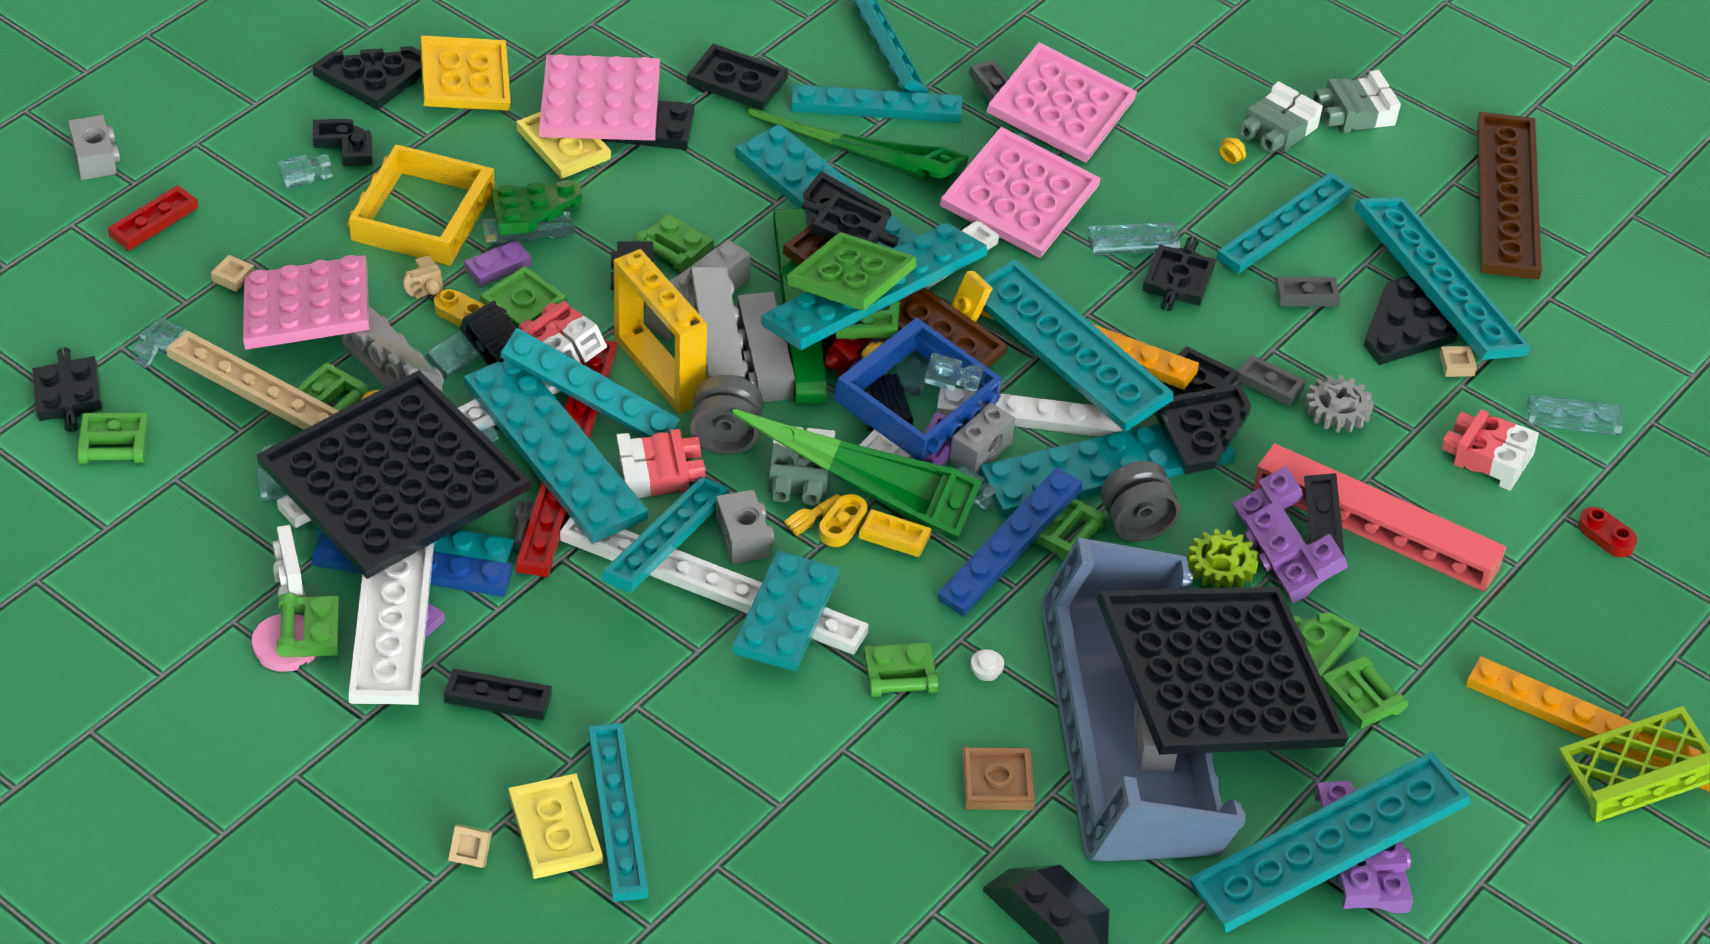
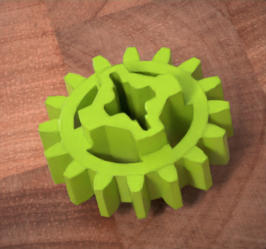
M1214 529V534L1210 536L1204 531L1202 532L1201 539L1195 537L1192 546H1189L1187 556L1188 567L1193 570L1192 577L1194 579L1203 578L1201 584L1203 586L1212 583L1214 584L1213 588H1219L1220 586L1232 588V585L1235 584L1238 588H1243L1244 581L1251 583L1253 574H1256L1258 551L1252 550L1253 543L1251 541L1242 542L1244 536L1242 534L1233 537L1231 530H1227L1224 535L1218 529Z

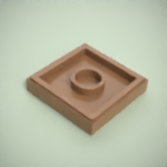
M962 748L965 810H1034L1035 795L1031 748Z

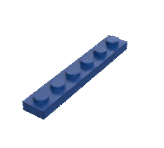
M1056 467L938 592V601L964 617L1082 491L1083 482Z
M324 533L320 534L312 554L313 566L361 573ZM433 551L430 585L505 597L512 575V564Z

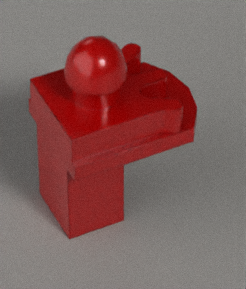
M859 338L856 340L836 339L829 350L823 355L826 368L829 370L835 369L839 376L843 375L859 357L858 353L871 340L869 338Z

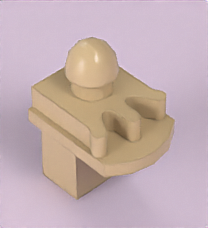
M429 255L415 259L417 269L407 271L403 277V287L406 293L411 297L415 296L416 299L429 294L436 295L444 290L441 270Z

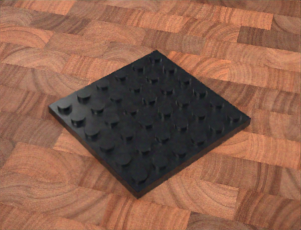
M420 370L257 454L258 464L366 579L371 578L531 489V480Z
M1280 587L1100 591L1096 600L1159 755L1335 748L1346 745L1349 737Z

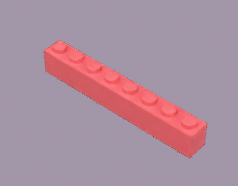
M1274 443L1257 467L1253 487L1255 489L1261 488L1259 480L1287 466L1304 496L1303 500L1295 503L1293 506L1306 512L1304 476L1336 473L1342 528L1484 592L1487 590L1501 567L1506 550L1505 545Z

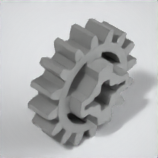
M1327 375L1326 382L1318 378L1315 386H1309L1305 406L1308 407L1307 415H1314V423L1322 421L1324 423L1323 429L1333 426L1338 433L1341 428H1345L1348 432H1352L1353 426L1361 429L1364 422H1369L1374 405V401H1371L1372 393L1364 392V384L1356 386L1354 378L1345 381L1343 375H1339L1338 380H1334L1330 375Z

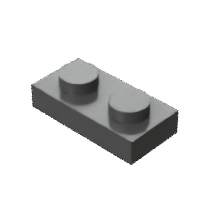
M995 60L971 65L968 73L990 102L1009 80Z
M1277 277L1275 287L1279 306L1339 305L1340 295L1336 277Z
M1251 355L1238 370V382L1288 407L1304 390L1305 380L1254 355Z

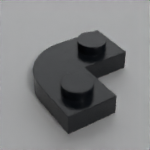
M351 119L313 120L314 148L342 147L343 166L373 165L370 130L365 131L358 126H354Z

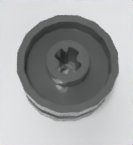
M718 375L706 379L698 385L694 394L693 412L690 422L691 436H698L700 446L710 452L734 455L747 451L755 445L760 431L733 416L731 411L738 409L761 417L763 408L762 394L754 384L734 375Z
M1139 461L1129 463L1118 468L1108 476L1101 487L1100 497L1110 515L1112 524L1118 536L1126 541L1141 542L1156 538L1173 527L1180 517L1181 504L1164 468L1156 462Z

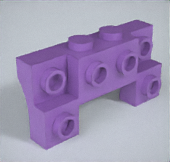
M1286 466L1259 480L1261 488L1232 503L1238 517L1247 530L1244 532L1247 542L1251 541L1253 543L1252 549L1258 547L1261 552L1258 558L1266 572L1272 570L1288 598L1294 604L1307 597L1315 587L1326 579L1347 569L1348 565L1345 556L1331 534L1306 545L1284 509L1303 500L1304 496L1300 486Z
M1351 781L1317 783L1314 798L1315 801H1321L1322 808L1358 789H1353ZM1402 841L1337 875L1336 883L1337 885H1342L1344 891L1343 909L1377 908L1391 913L1410 912L1413 896L1406 869H1410L1411 856L1409 849L1404 848Z

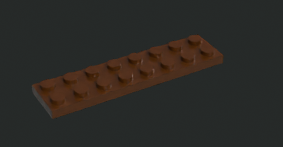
M1479 112L1477 117L1480 273L1540 279L1542 265L1535 118Z
M813 223L783 246L782 254L798 265L828 242L822 237L810 233ZM925 287L900 300L898 331L917 317L988 368L1007 352L1008 345Z

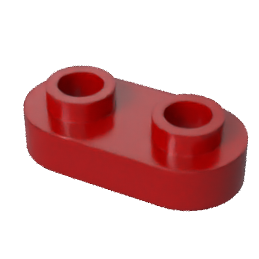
M1589 507L1582 511L1578 522V528L1582 534L1613 556L1627 557L1634 552L1637 536L1633 530L1602 508Z

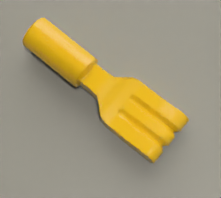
M835 494L812 510L803 508L787 518L784 524L797 537L814 526L815 520L825 516L841 496Z

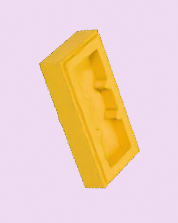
M967 271L951 306L974 322H977L993 288L975 271Z
M873 509L870 510L859 531V539L918 558L931 536V528Z

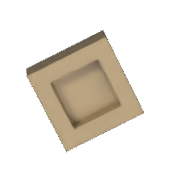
M228 255L211 271L212 282L237 292L244 285V278L254 271V265Z
M1470 346L1441 347L1439 357L1445 377L1475 376L1477 366Z
M461 824L455 825L448 860L480 868L485 867L492 831Z

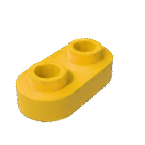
M452 289L440 291L434 297L435 313L460 327L463 317L484 306L483 303Z
M854 494L841 496L819 524L820 540L831 547H840L847 544L867 517V502L862 497Z

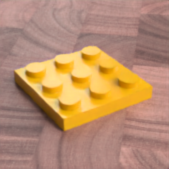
M421 36L420 54L423 106L509 111L511 101L506 40Z

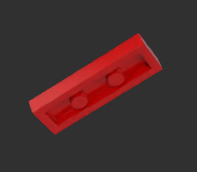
M177 185L108 227L109 237L129 251L198 208L197 198Z

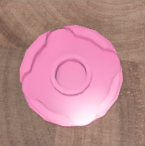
M281 614L265 619L252 634L253 654L265 668L277 672L294 671L299 669V665L305 662L309 664L316 657H282L277 654L276 642L280 638ZM294 614V639L303 640L304 616Z

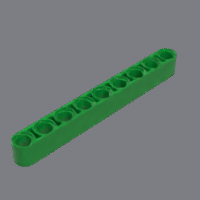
M802 208L774 209L773 213L783 304L798 297L800 294L806 293L801 289L788 285L787 275L799 265L782 254L784 244L806 229L805 212ZM821 340L803 350H799L788 343V352L795 376V405L826 404L827 383Z

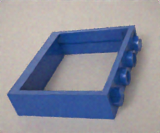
M916 317L841 375L837 380L833 400L913 458L922 461L928 455L936 454L945 441L949 438L952 439V436L989 403L995 405L1001 397L999 391L1003 378ZM914 350L975 392L973 396L926 434L920 432L864 391V389Z

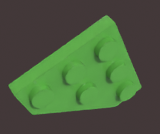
M1333 613L1318 614V618L1302 620L1300 616H1293L1321 677L1328 673L1358 637L1360 630L1359 627Z

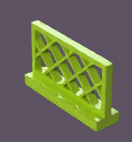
M1684 706L1559 748L1561 759L1590 805L1589 813L1595 823L1710 783V746ZM1680 719L1685 727L1683 734L1664 729L1666 723ZM1644 731L1656 736L1652 745L1634 740L1635 734ZM1663 737L1679 742L1676 752L1657 747L1660 738ZM1614 742L1624 745V749L1620 756L1604 751V745ZM1684 744L1699 748L1702 754L1689 757L1681 754ZM1629 748L1648 753L1645 762L1627 758L1626 755ZM1584 753L1593 756L1590 766L1575 762L1572 756ZM1653 755L1672 760L1669 766L1663 768L1649 765ZM1599 758L1617 764L1613 774L1595 768ZM1622 766L1640 771L1639 776L1631 779L1618 776ZM1592 776L1608 781L1609 784L1607 787L1593 792L1588 782Z

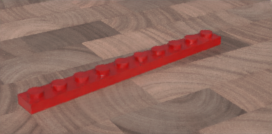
M604 340L607 348L587 362L581 359L580 362L609 379L618 351L617 342ZM569 396L565 410L587 437L591 439L599 412ZM541 482L518 555L516 572L549 577L560 541V531L564 527L568 513L543 482Z

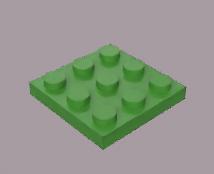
M839 232L787 275L788 285L801 289L804 292H810L828 300L851 306L854 309L865 311L916 268V256Z

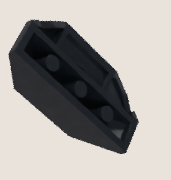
M1060 864L1008 869L983 887V892L1039 944H1108L1110 909Z

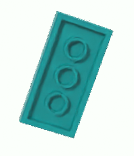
M777 550L733 644V654L797 672L838 580L839 567Z

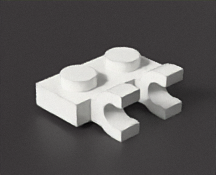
M290 525L277 527L278 541H272L276 561L273 565L275 583L280 582L282 585L278 589V598L284 593H292L297 597H306Z

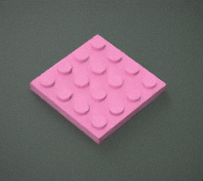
M1039 42L988 104L986 112L1087 163L1133 103L1137 91Z
M547 55L539 137L655 141L660 58Z
M1000 127L942 196L940 206L972 223L975 221L983 223L996 232L1000 238L1041 259L1097 189L1100 177Z
M349 255L342 259L330 261L317 260L311 264L299 266L286 265L280 269L267 271L255 270L244 278L243 342L246 350L370 330L368 269L365 255Z

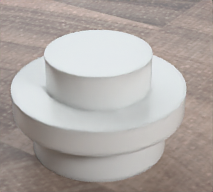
M980 650L971 658V669L978 679L992 681L1002 673L1004 659L996 651Z

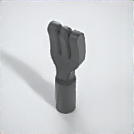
M517 502L515 521L518 523V526H516L513 537V549L515 551H520L535 502Z

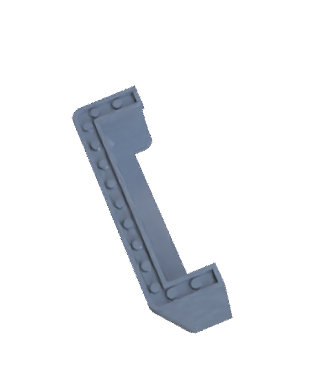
M1078 537L1046 589L1041 610L1085 857L1088 860L1108 862L1220 856L1229 847L1231 840L1238 830L1243 827L1245 811L1237 800L1229 799L1225 803L1221 801L1218 789L1219 779L1218 775L1215 774L1212 761L1213 753L1177 754L1174 771H1140L1133 720L1136 696L1096 600L1100 591L1189 589L1192 584V572L1189 571L1186 556Z

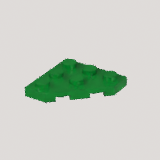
M562 180L550 185L531 183L526 187L503 185L498 187V189H491V199L499 236L530 233L537 229L538 222L544 220L549 223L562 216L564 208L568 206L576 208L582 205V192L579 182Z

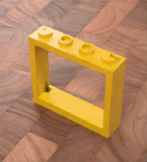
M396 144L389 156L384 157L382 167L378 173L373 174L370 186L366 192L363 191L361 193L356 208L350 211L347 227L350 228L351 241L417 258L429 255L433 262L451 266L491 199V189H495L494 168ZM402 174L468 190L441 237L373 220Z
M641 249L614 259L615 341L679 415L693 409L694 394L697 387L706 380L707 323ZM644 301L675 335V359L644 325ZM695 320L697 324L690 326L691 321Z

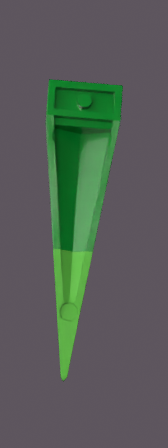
M751 107L748 108L747 112L749 116L773 125L781 124L789 131L925 181L928 176L943 179L965 168L969 158L967 155L945 147L895 143L842 134L798 123Z
M738 409L731 411L732 415L904 517L954 540H957L982 483V481L951 467L841 441Z

